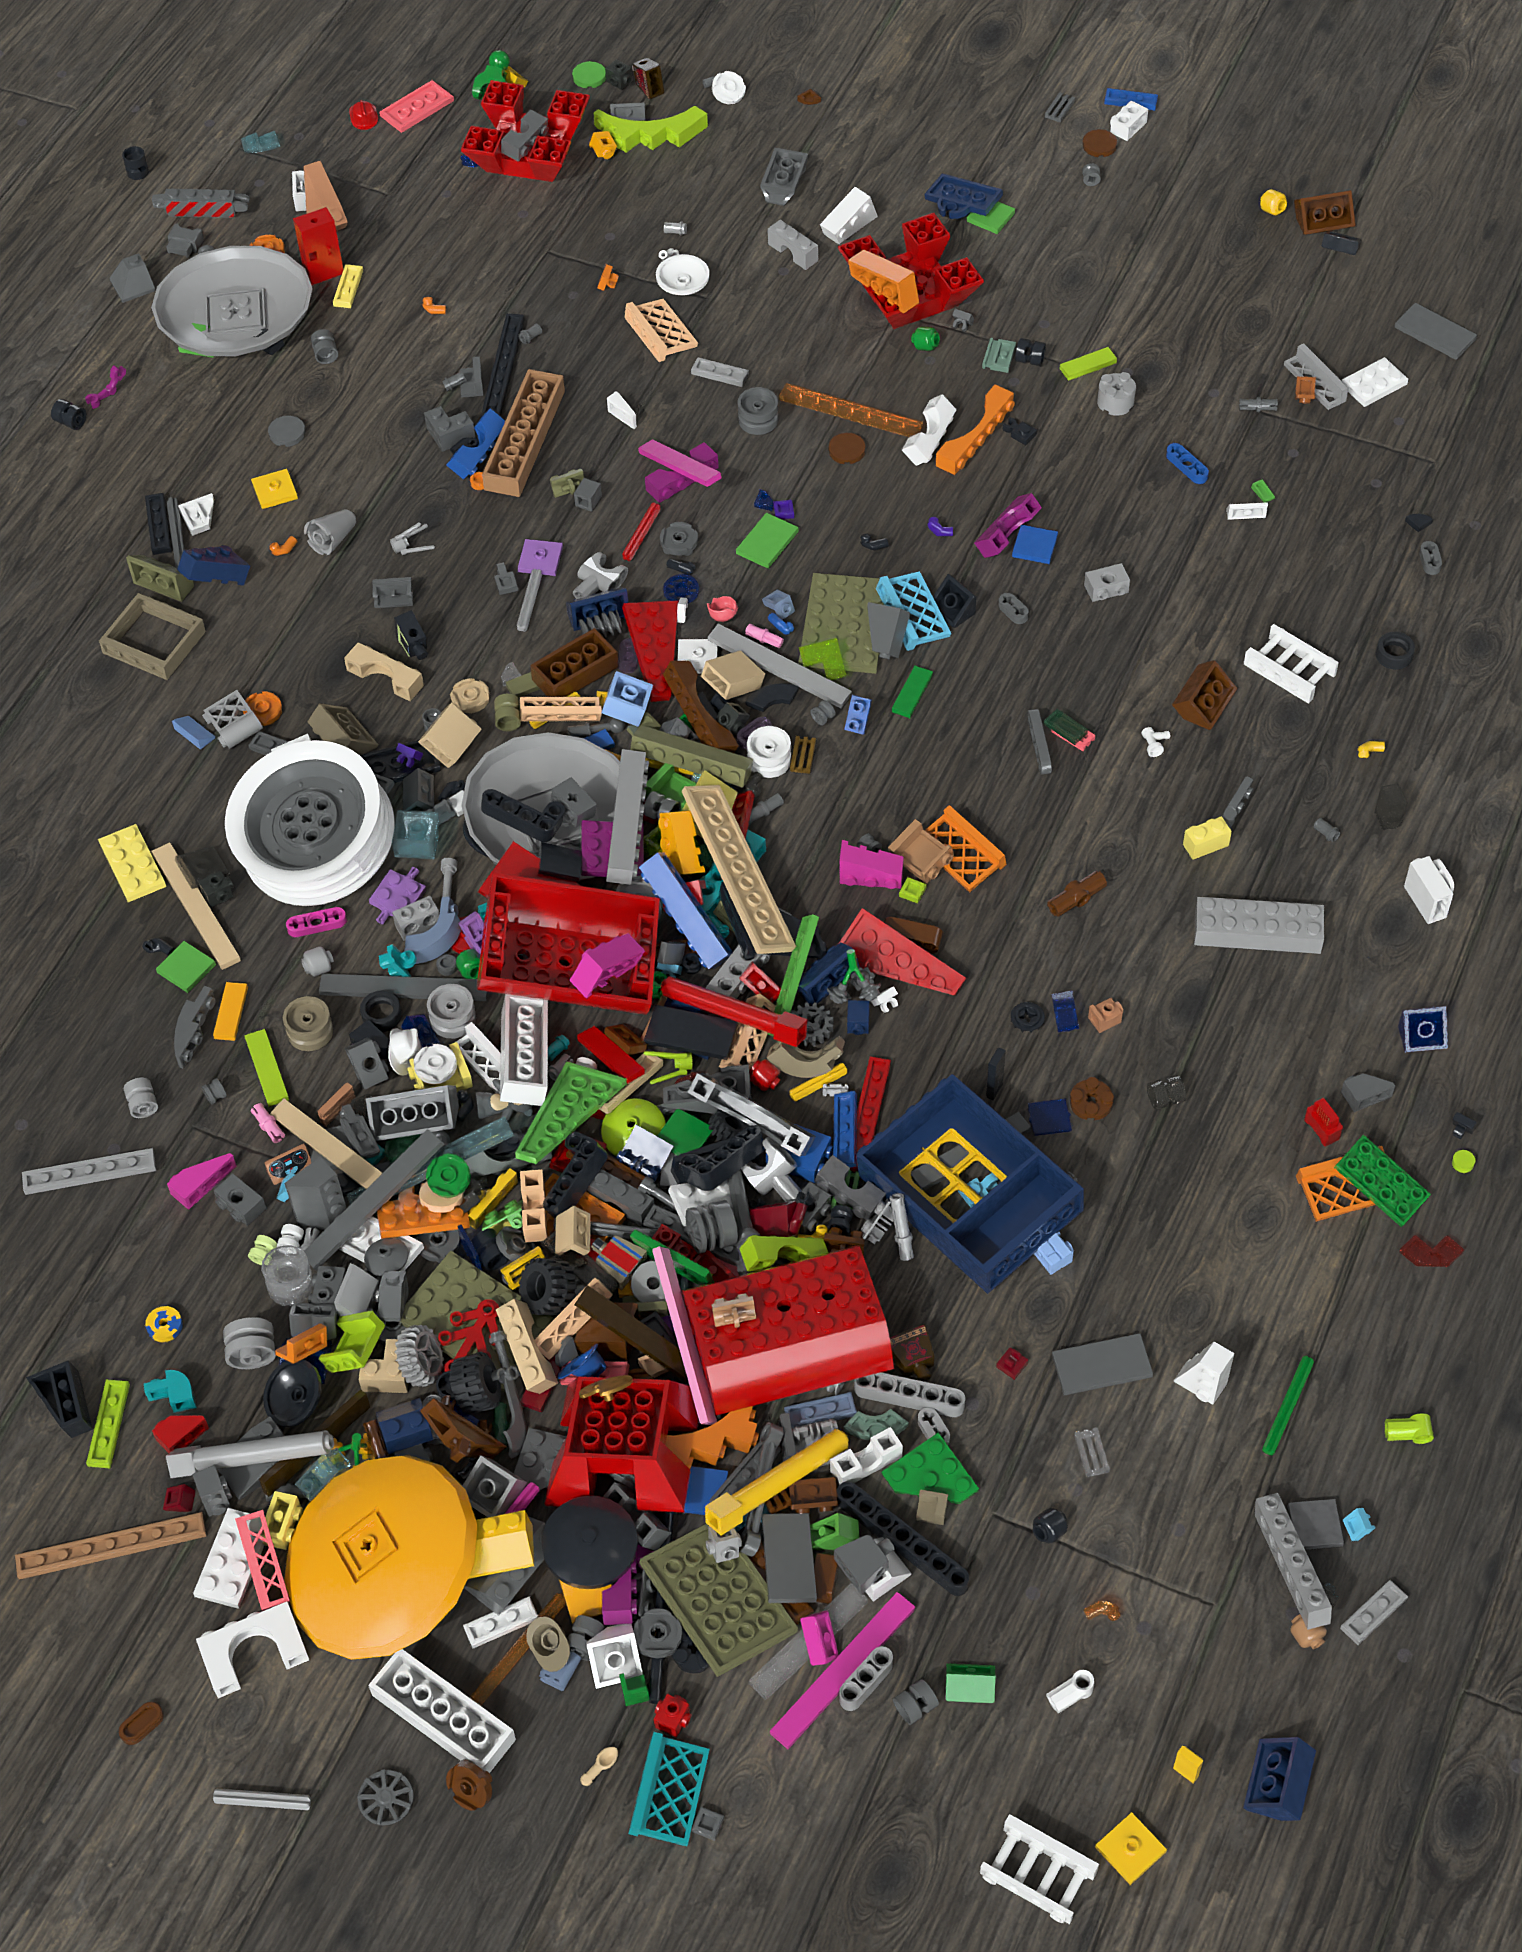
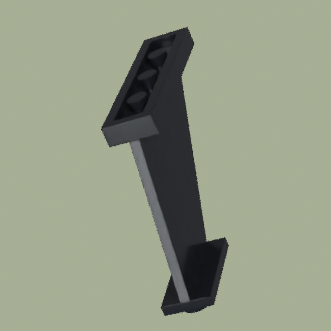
M721 882L719 897L745 960L753 959L754 954H757L724 882ZM779 910L795 943L801 920ZM817 925L807 958H817L818 960L827 954V945L822 941L820 929ZM792 952L767 953V954H768V955L791 956Z

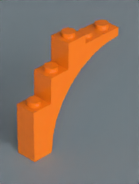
M753 1406L731 1411L723 1419L707 1428L688 1434L667 1435L666 1446L689 1469L693 1459L716 1466L718 1458L723 1459L726 1447L748 1453L751 1446H756L759 1433L755 1432L757 1423L753 1422L756 1410H753Z

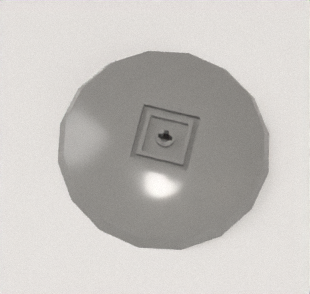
M227 246L199 253L174 267L157 286L151 308L158 328L180 348L205 356H239L266 349L290 335L306 315L312 293V285L305 268L285 253L262 246ZM192 323L206 325V330L201 332L195 329ZM261 329H268L267 332H265L259 337H256L258 334L262 332Z
M549 732L514 737L485 753L467 776L461 806L469 834L496 865L513 841L539 858L540 841L485 815L481 811L483 792L487 789H494L543 812L545 807L551 802L552 788L572 777L597 804L595 816L589 819V821L613 822L620 761L614 754L584 738ZM564 817L562 825L552 840L544 843L581 850V848L570 844L572 842L581 843V825L575 827ZM580 874L579 881L590 880L595 876H581Z

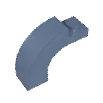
M450 896L442 897L438 921L430 930L421 934L406 936L404 951L410 950L416 954L417 961L415 964L428 962L441 956L459 937L461 927L458 924L460 922L458 906L454 904Z

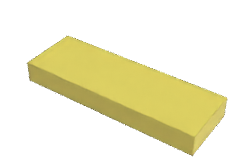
M345 265L333 300L334 307H352L363 273V266Z

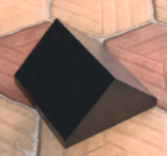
M947 574L933 598L944 620L953 628H956L975 615L976 595L951 574Z

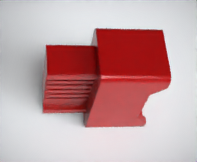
M1322 1098L1307 1108L1304 1121L1313 1128L1319 1136L1322 1145L1326 1147L1338 1141L1341 1137L1343 1126L1339 1122L1338 1115L1328 1102Z

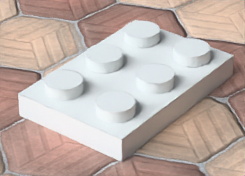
M1384 357L1342 379V382L1348 387V392L1365 407L1407 385L1408 378Z
M728 1180L711 1191H703L689 1183L671 1185L668 1190L683 1226H686L685 1215L687 1208H697L699 1205H704L708 1210L709 1203L723 1199L729 1203L734 1214Z

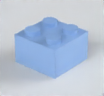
M616 671L601 713L639 727L653 685Z

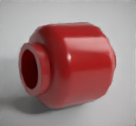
M767 1059L757 1060L749 1070L750 1082L762 1091H766L769 1088L774 1089L781 1081L778 1078L780 1069Z

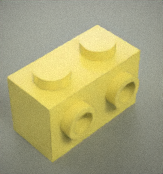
M1222 816L1210 819L1206 823L1191 826L1185 830L1183 845L1194 860L1229 846L1232 831Z
M277 1491L274 1492L265 1519L273 1546L287 1550L295 1531L296 1521L300 1520L303 1508L297 1496ZM263 1530L261 1536L264 1537V1538H266L265 1533H264V1530Z

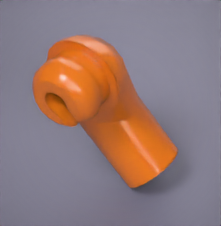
M431 297L423 298L422 306L430 314H446V305H435L432 303Z
M290 536L284 545L279 546L277 542L272 543L270 550L275 556L288 554L296 545L297 540Z

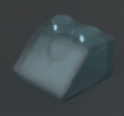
M398 810L392 839L394 857L435 859L438 845L439 813Z

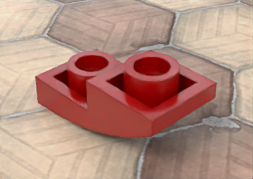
M661 1224L652 1239L692 1261L698 1256L693 1246L680 1239L681 1234Z

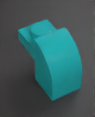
M165 1370L166 1379H154L144 1383V1392L148 1401L169 1397L174 1413L197 1408L192 1386L188 1378L179 1371Z

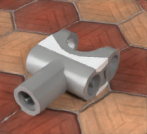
M597 552L580 567L578 578L582 579L583 582L573 591L574 597L579 599L595 594L598 590L605 592L619 588L627 577L628 568L624 565L613 569L602 568L606 562V555Z
M767 1137L762 1142L768 1155L767 1165L762 1167L750 1161L741 1169L748 1181L762 1195H766L774 1188L785 1202H792L797 1197V1194L802 1191L788 1175L797 1167L796 1162L781 1145Z

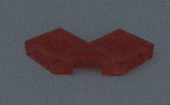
M1414 1235L1400 1248L1399 1252L1416 1266L1449 1267L1463 1254L1464 1249L1449 1236H1445L1432 1249Z

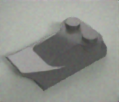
M774 148L761 182V189L767 203L784 206L794 195L801 176L806 171L808 153Z

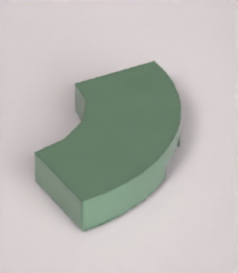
M892 1409L877 1416L866 1415L858 1411L845 1424L843 1430L854 1437L870 1440L871 1437L890 1427L895 1435L908 1427L909 1422Z

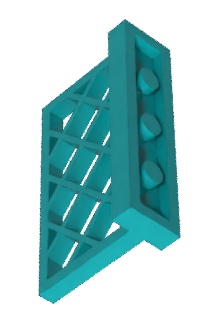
M653 1732L628 1834L634 1836L640 1834L687 1847L710 1749L665 1738L663 1734ZM665 1745L675 1747L679 1756L668 1761L664 1754ZM692 1752L703 1755L701 1763L695 1767L691 1766L686 1757ZM682 1759L689 1770L678 1776L671 1765ZM663 1760L665 1764L660 1767L661 1761ZM668 1768L674 1779L663 1785L658 1774L663 1769ZM700 1768L699 1774L697 1775L695 1771ZM692 1774L697 1782L696 1787L687 1791L681 1779ZM677 1782L683 1794L672 1800L666 1788ZM657 1783L660 1788L655 1790V1786ZM662 1791L669 1803L657 1809L652 1799L654 1795ZM694 1792V1796H693V1800H692V1798L690 1797V1794H692V1793ZM686 1797L691 1805V1809L681 1815L675 1803ZM671 1806L678 1818L666 1824L660 1812ZM650 1807H652V1809H653V1811H654V1812H652L651 1814H649V1812H650ZM655 1815L663 1826L657 1831L646 1829L647 1820ZM689 1816L688 1822L686 1823L684 1818ZM681 1822L686 1830L684 1838L674 1836L669 1828Z

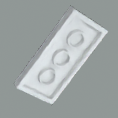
M371 1216L339 1249L364 1262V1255L367 1249L374 1242L381 1239L378 1219ZM410 1236L391 1237L401 1240L408 1249L407 1263L400 1270L405 1271L424 1249L423 1243Z
M230 1508L227 1509L193 1594L195 1597L240 1608L252 1575L235 1519L249 1513ZM260 1517L246 1521L248 1529L258 1534L262 1527ZM250 1535L253 1542L256 1537ZM260 1539L254 1547L255 1553L261 1555L264 1547L263 1541Z

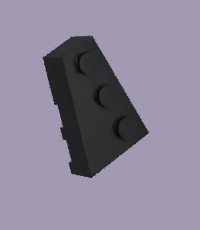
M69 1360L26 1377L61 1429L71 1438L93 1430L79 1371Z

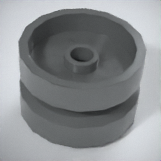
M762 387L745 390L737 401L739 426L745 432L754 435L771 432L776 428L779 421L777 396L771 390Z

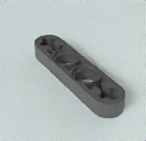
M1028 710V724L1040 774H1051V760L1039 710Z

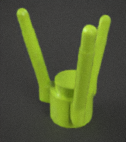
M644 1051V1055L674 1059L675 1069L679 1068V1071L651 1080L650 1084L679 1075H687V1070H692L691 1053Z

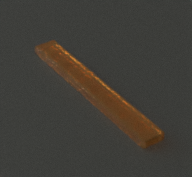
M788 383L785 384L779 395V400L907 437L920 433L923 427V422Z

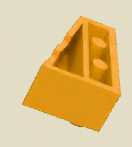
M691 811L659 813L658 824L661 829L660 847L678 873L705 872L704 866H700L698 855L701 854L700 848H696L693 836H696Z

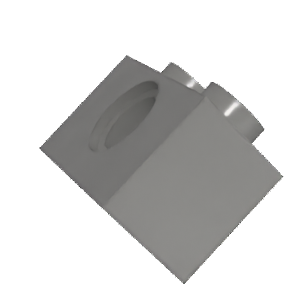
M1122 563L1085 572L1084 586L1092 602L1129 593L1130 579Z

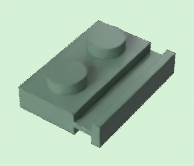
M990 338L982 368L989 367L990 370L1008 373L1016 349V342L1002 339L996 341Z

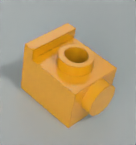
M609 131L594 132L589 143V147L594 149L596 155L604 157V159L611 158L617 147Z

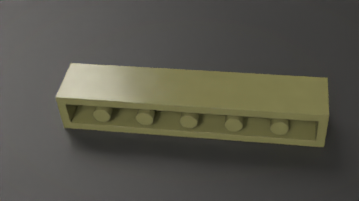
M640 725L632 735L630 750L646 752V758L671 764L701 775L705 770L720 781L743 787L751 776L753 759Z

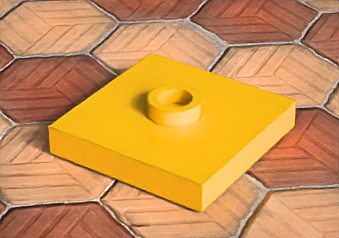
M287 469L251 479L262 509L298 499Z
M1132 1812L1095 1846L1130 1885L1167 1852V1849Z

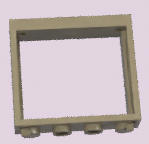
M138 593L102 636L99 643L103 654L168 680L206 631L203 620L196 615L193 616L182 609H176L165 602H159L150 596L147 597ZM143 611L189 630L165 661L119 642Z

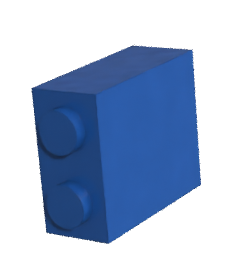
M799 1126L816 1137L806 1156H798L784 1148L797 1165L789 1174L815 1183V1178L825 1165L826 1158L829 1159L832 1155L831 1137ZM766 1153V1165H767V1163H768V1155H767V1153Z

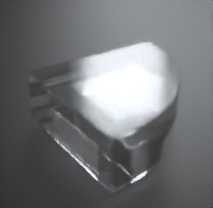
M513 662L506 665L501 675L504 687L507 681L521 676Z

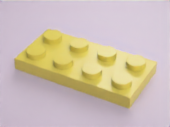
M136 824L98 839L128 902L166 887L165 881Z

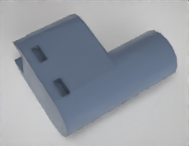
M570 1652L568 1662L562 1669L549 1672L542 1668L539 1675L541 1677L540 1680L556 1689L564 1691L581 1657L574 1652Z

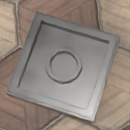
M1335 1499L1288 1503L1289 1517L1304 1549L1343 1546L1344 1541Z

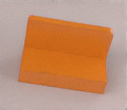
M318 1324L287 1340L286 1345L275 1350L276 1355L294 1364L327 1347V1327L323 1324Z

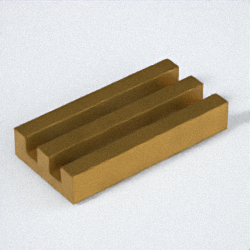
M796 736L790 772L810 774L816 738L808 740V737L800 739V736ZM801 744L802 750L800 755L799 766L795 767L799 745ZM807 745H810L807 766L803 768Z

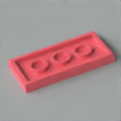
M431 80L380 111V116L402 133L453 102L454 97Z

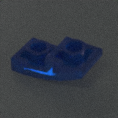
M1073 991L1052 994L1058 1032L1079 1029Z

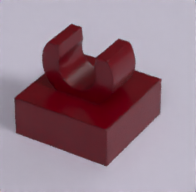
M1010 1347L996 1363V1368L1015 1380L1027 1366L1028 1359Z

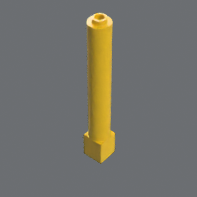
M834 1429L734 1494L730 1495L726 1492L705 1506L706 1524L721 1536L743 1522L745 1514L848 1448L847 1435L843 1431Z

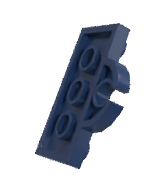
M942 173L925 193V200L937 203L938 212L942 217L946 216L948 210H951L949 212L950 219L964 217L970 212L986 216L1003 196V190Z

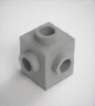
M708 1526L709 1540L706 1541V1548L709 1555L713 1554L716 1563L738 1558L739 1547L742 1546L740 1534L736 1532L735 1528L721 1536Z

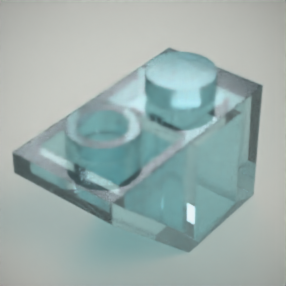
M338 1448L332 1449L329 1454L322 1455L295 1485L309 1501H312L334 1477L346 1472L352 1464Z

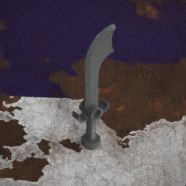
M497 1331L490 1334L489 1342L490 1344H495L501 1368L493 1371L491 1378L493 1381L498 1380L504 1384L509 1402L512 1422L508 1430L503 1433L509 1444V1457L512 1459L521 1453L527 1435V1425L514 1380L521 1376L517 1365L510 1366L503 1342L507 1340L506 1334L503 1331Z

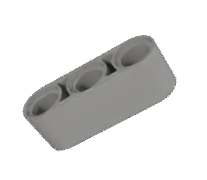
M884 1646L875 1648L842 1684L839 1692V1701L843 1709L853 1711L859 1708L891 1672L893 1654L889 1648ZM878 1658H885L888 1662L886 1664H879L876 1660ZM864 1675H869L872 1677V1680L864 1682L860 1678ZM847 1693H854L856 1698L848 1700L844 1696Z

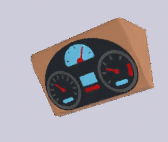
M301 1144L266 1161L264 1164L271 1181L276 1185L281 1183L290 1172L296 1175L311 1164V1158L306 1146Z

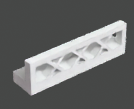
M471 1022L465 1026L467 1035L456 1042L469 1065L496 1094H500L492 1082L496 1078H489L488 1070L498 1071L499 1078L497 1079L500 1080L501 1053ZM471 1041L474 1049L473 1051L464 1050L461 1046ZM476 1056L485 1057L487 1059L486 1065L477 1064L475 1062Z

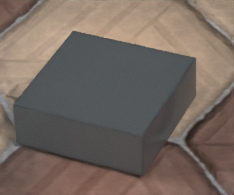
M701 1807L692 1827V1832L715 1841L723 1823L724 1815Z

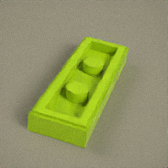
M1106 347L1060 364V370L1069 381L1116 364L1117 358L1110 348Z

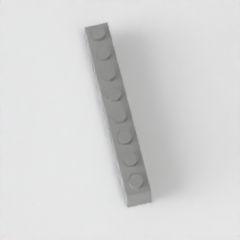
M622 749L606 882L631 885L632 876H637L638 865L634 864V861L638 862L640 850L636 849V846L640 847L641 834H637V831L641 832L643 819H639V816L643 817L644 805L640 803L645 801L646 790H643L642 787H646L647 775H644V773H648L649 761H645L646 752Z

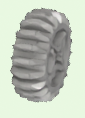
M413 1325L405 1328L397 1336L398 1341L395 1342L397 1350L394 1352L397 1354L395 1361L399 1364L398 1370L402 1371V1377H406V1382L411 1383L412 1386L425 1387L433 1384L442 1374L441 1370L444 1369L442 1362L445 1359L442 1357L443 1350H441V1344L437 1340L438 1336L433 1334V1330L428 1329L427 1325Z

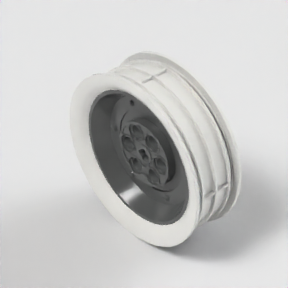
M317 740L286 745L257 761L242 776L234 788L225 816V831L228 844L237 860L246 868L253 882L268 896L287 904L299 906H315L333 902L363 886L378 871L387 857L392 845L395 829V818L391 802L386 792L377 782L372 769L366 761L345 746Z

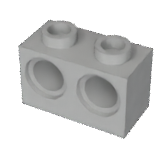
M427 896L392 912L395 926L403 941L406 940L408 935L421 934L430 930L439 918V910L431 896Z

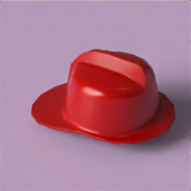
M360 100V102H357L349 109L352 125L357 129L368 130L373 128L378 122L376 107L367 101Z

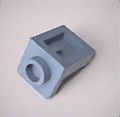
M776 590L762 599L764 606L775 610L776 615L782 620L795 612L790 595L782 591Z

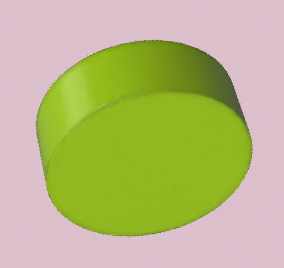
M1467 1150L1457 1151L1452 1159V1166L1461 1173L1470 1172L1475 1164L1474 1155Z

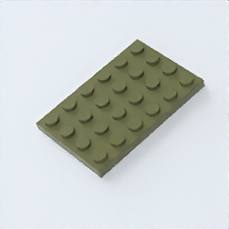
M813 573L799 665L808 668L877 673L879 653L872 651L867 605L868 602L884 605L876 590L879 582L878 578Z
M450 1251L407 1302L402 1319L397 1322H401L406 1328L413 1325H427L428 1329H432L433 1334L438 1336L441 1331L454 1332L474 1326L477 1319L466 1321L461 1326L455 1327L450 1322V1315L455 1311L465 1313L475 1310L478 1304L486 1299L494 1300L501 1307L513 1299L521 1301V1296ZM486 1307L484 1312L489 1313L492 1308ZM531 1314L535 1322L532 1325L534 1340L554 1320L553 1317L550 1315ZM456 1316L453 1318V1321L458 1322L461 1317ZM497 1317L495 1320L498 1331L504 1332L499 1317ZM486 1323L482 1329L486 1348L491 1354L492 1362L496 1369H500L501 1364L497 1348L489 1342V1335L491 1333ZM444 1335L441 1340L447 1341L449 1336ZM466 1338L454 1341L448 1346L440 1345L441 1350L454 1359ZM505 1340L503 1342L510 1366H516L517 1363L508 1340ZM476 1342L468 1355L478 1353ZM501 1383V1391L505 1393L504 1384Z
M705 1524L641 1558L639 1564L645 1570L715 1675L719 1677L796 1634L798 1627L781 1603H768L767 1583L746 1554L739 1552L738 1558L716 1563L713 1554L709 1555L706 1548V1541L709 1540V1525Z

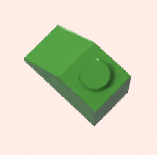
M840 1513L810 1525L812 1550H835L840 1546L859 1539L858 1520Z

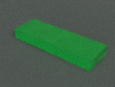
M914 666L892 707V713L907 718L912 716L933 676V671Z

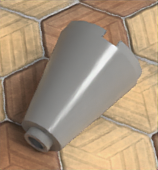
M344 509L310 520L304 526V534H308L309 537L307 542L317 553L329 555L355 526L356 517L353 512Z

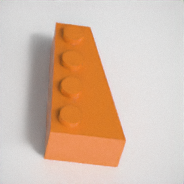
M862 250L848 260L852 277L866 287L871 286L877 295H884L888 298L887 302L892 306L894 304L898 305L899 311L903 314L919 303L913 271L866 250Z

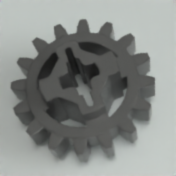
M807 1002L804 1008L798 1005L797 1011H791V1014L808 1019L807 1034L803 1040L804 1046H807L809 1042L816 1046V1041L823 1044L824 1037L830 1038V1032H833V1017H830L829 1010H824L823 1005L817 1008L815 1002L813 1006H809Z

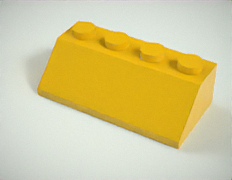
M525 1510L476 1520L475 1560L468 1579L534 1566L533 1525Z

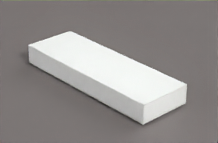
M529 1596L506 1606L499 1616L492 1612L463 1625L473 1649L530 1624L538 1618V1614Z

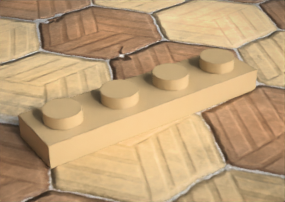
M643 1053L635 1061L644 1068L645 1074L628 1083L599 1110L609 1114L663 1067V1060L657 1056H648Z

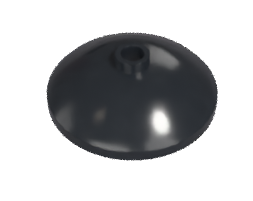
M302 1359L294 1364L285 1361L272 1372L265 1386L263 1402L267 1416L271 1417L275 1424L283 1427H293L304 1422L313 1413L321 1395V1378L316 1367Z

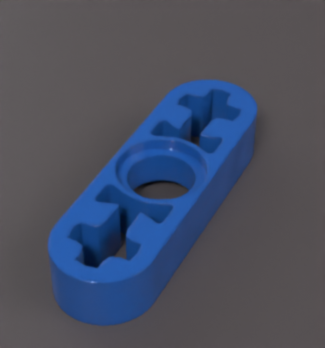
M1172 443L1167 447V459L1196 484H1203L1208 480V468L1182 445ZM1188 461L1191 462L1192 465L1186 466L1183 464V462Z

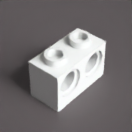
M1130 101L1126 106L1122 107L1117 115L1111 118L1110 132L1128 141L1147 123L1148 109Z

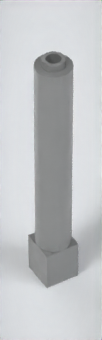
M325 1430L203 1448L199 1445L174 1449L166 1455L170 1478L191 1476L193 1473L215 1465L216 1469L325 1455L329 1454L331 1449H333L334 1439Z

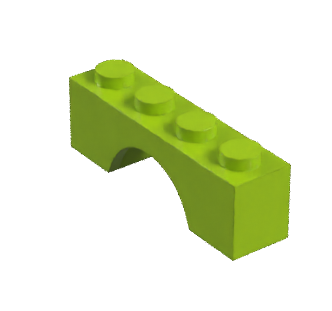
M752 1235L739 1248L747 1271L754 1272L770 1268L777 1260V1257L795 1262L828 1253L824 1239L813 1237L795 1238L794 1236L766 1237Z

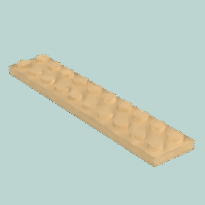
M720 785L685 786L682 794L756 953L792 952L796 945Z

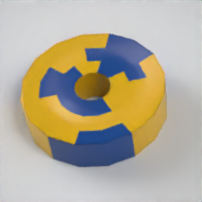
M162 1306L149 1313L145 1327L153 1340L168 1342L180 1334L183 1322L176 1309ZM167 1322L165 1326H161L162 1323Z

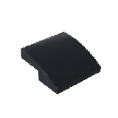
M541 842L538 874L579 882L582 863L581 850Z

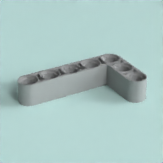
M881 1372L854 1379V1391L861 1398L916 1410H922L927 1407L933 1408L938 1414L949 1417H958L964 1412L965 1395L956 1388ZM861 1382H868L869 1385H867V1386H862V1385H860V1383H861ZM888 1386L892 1389L889 1391H885L882 1388ZM911 1391L915 1394L910 1396L906 1395L905 1392ZM929 1396H934V1397H936L937 1399H936V1400H929V1399H927V1397H929ZM951 1401H957V1402H959L960 1404H958V1405H952V1404H950L949 1402H951Z

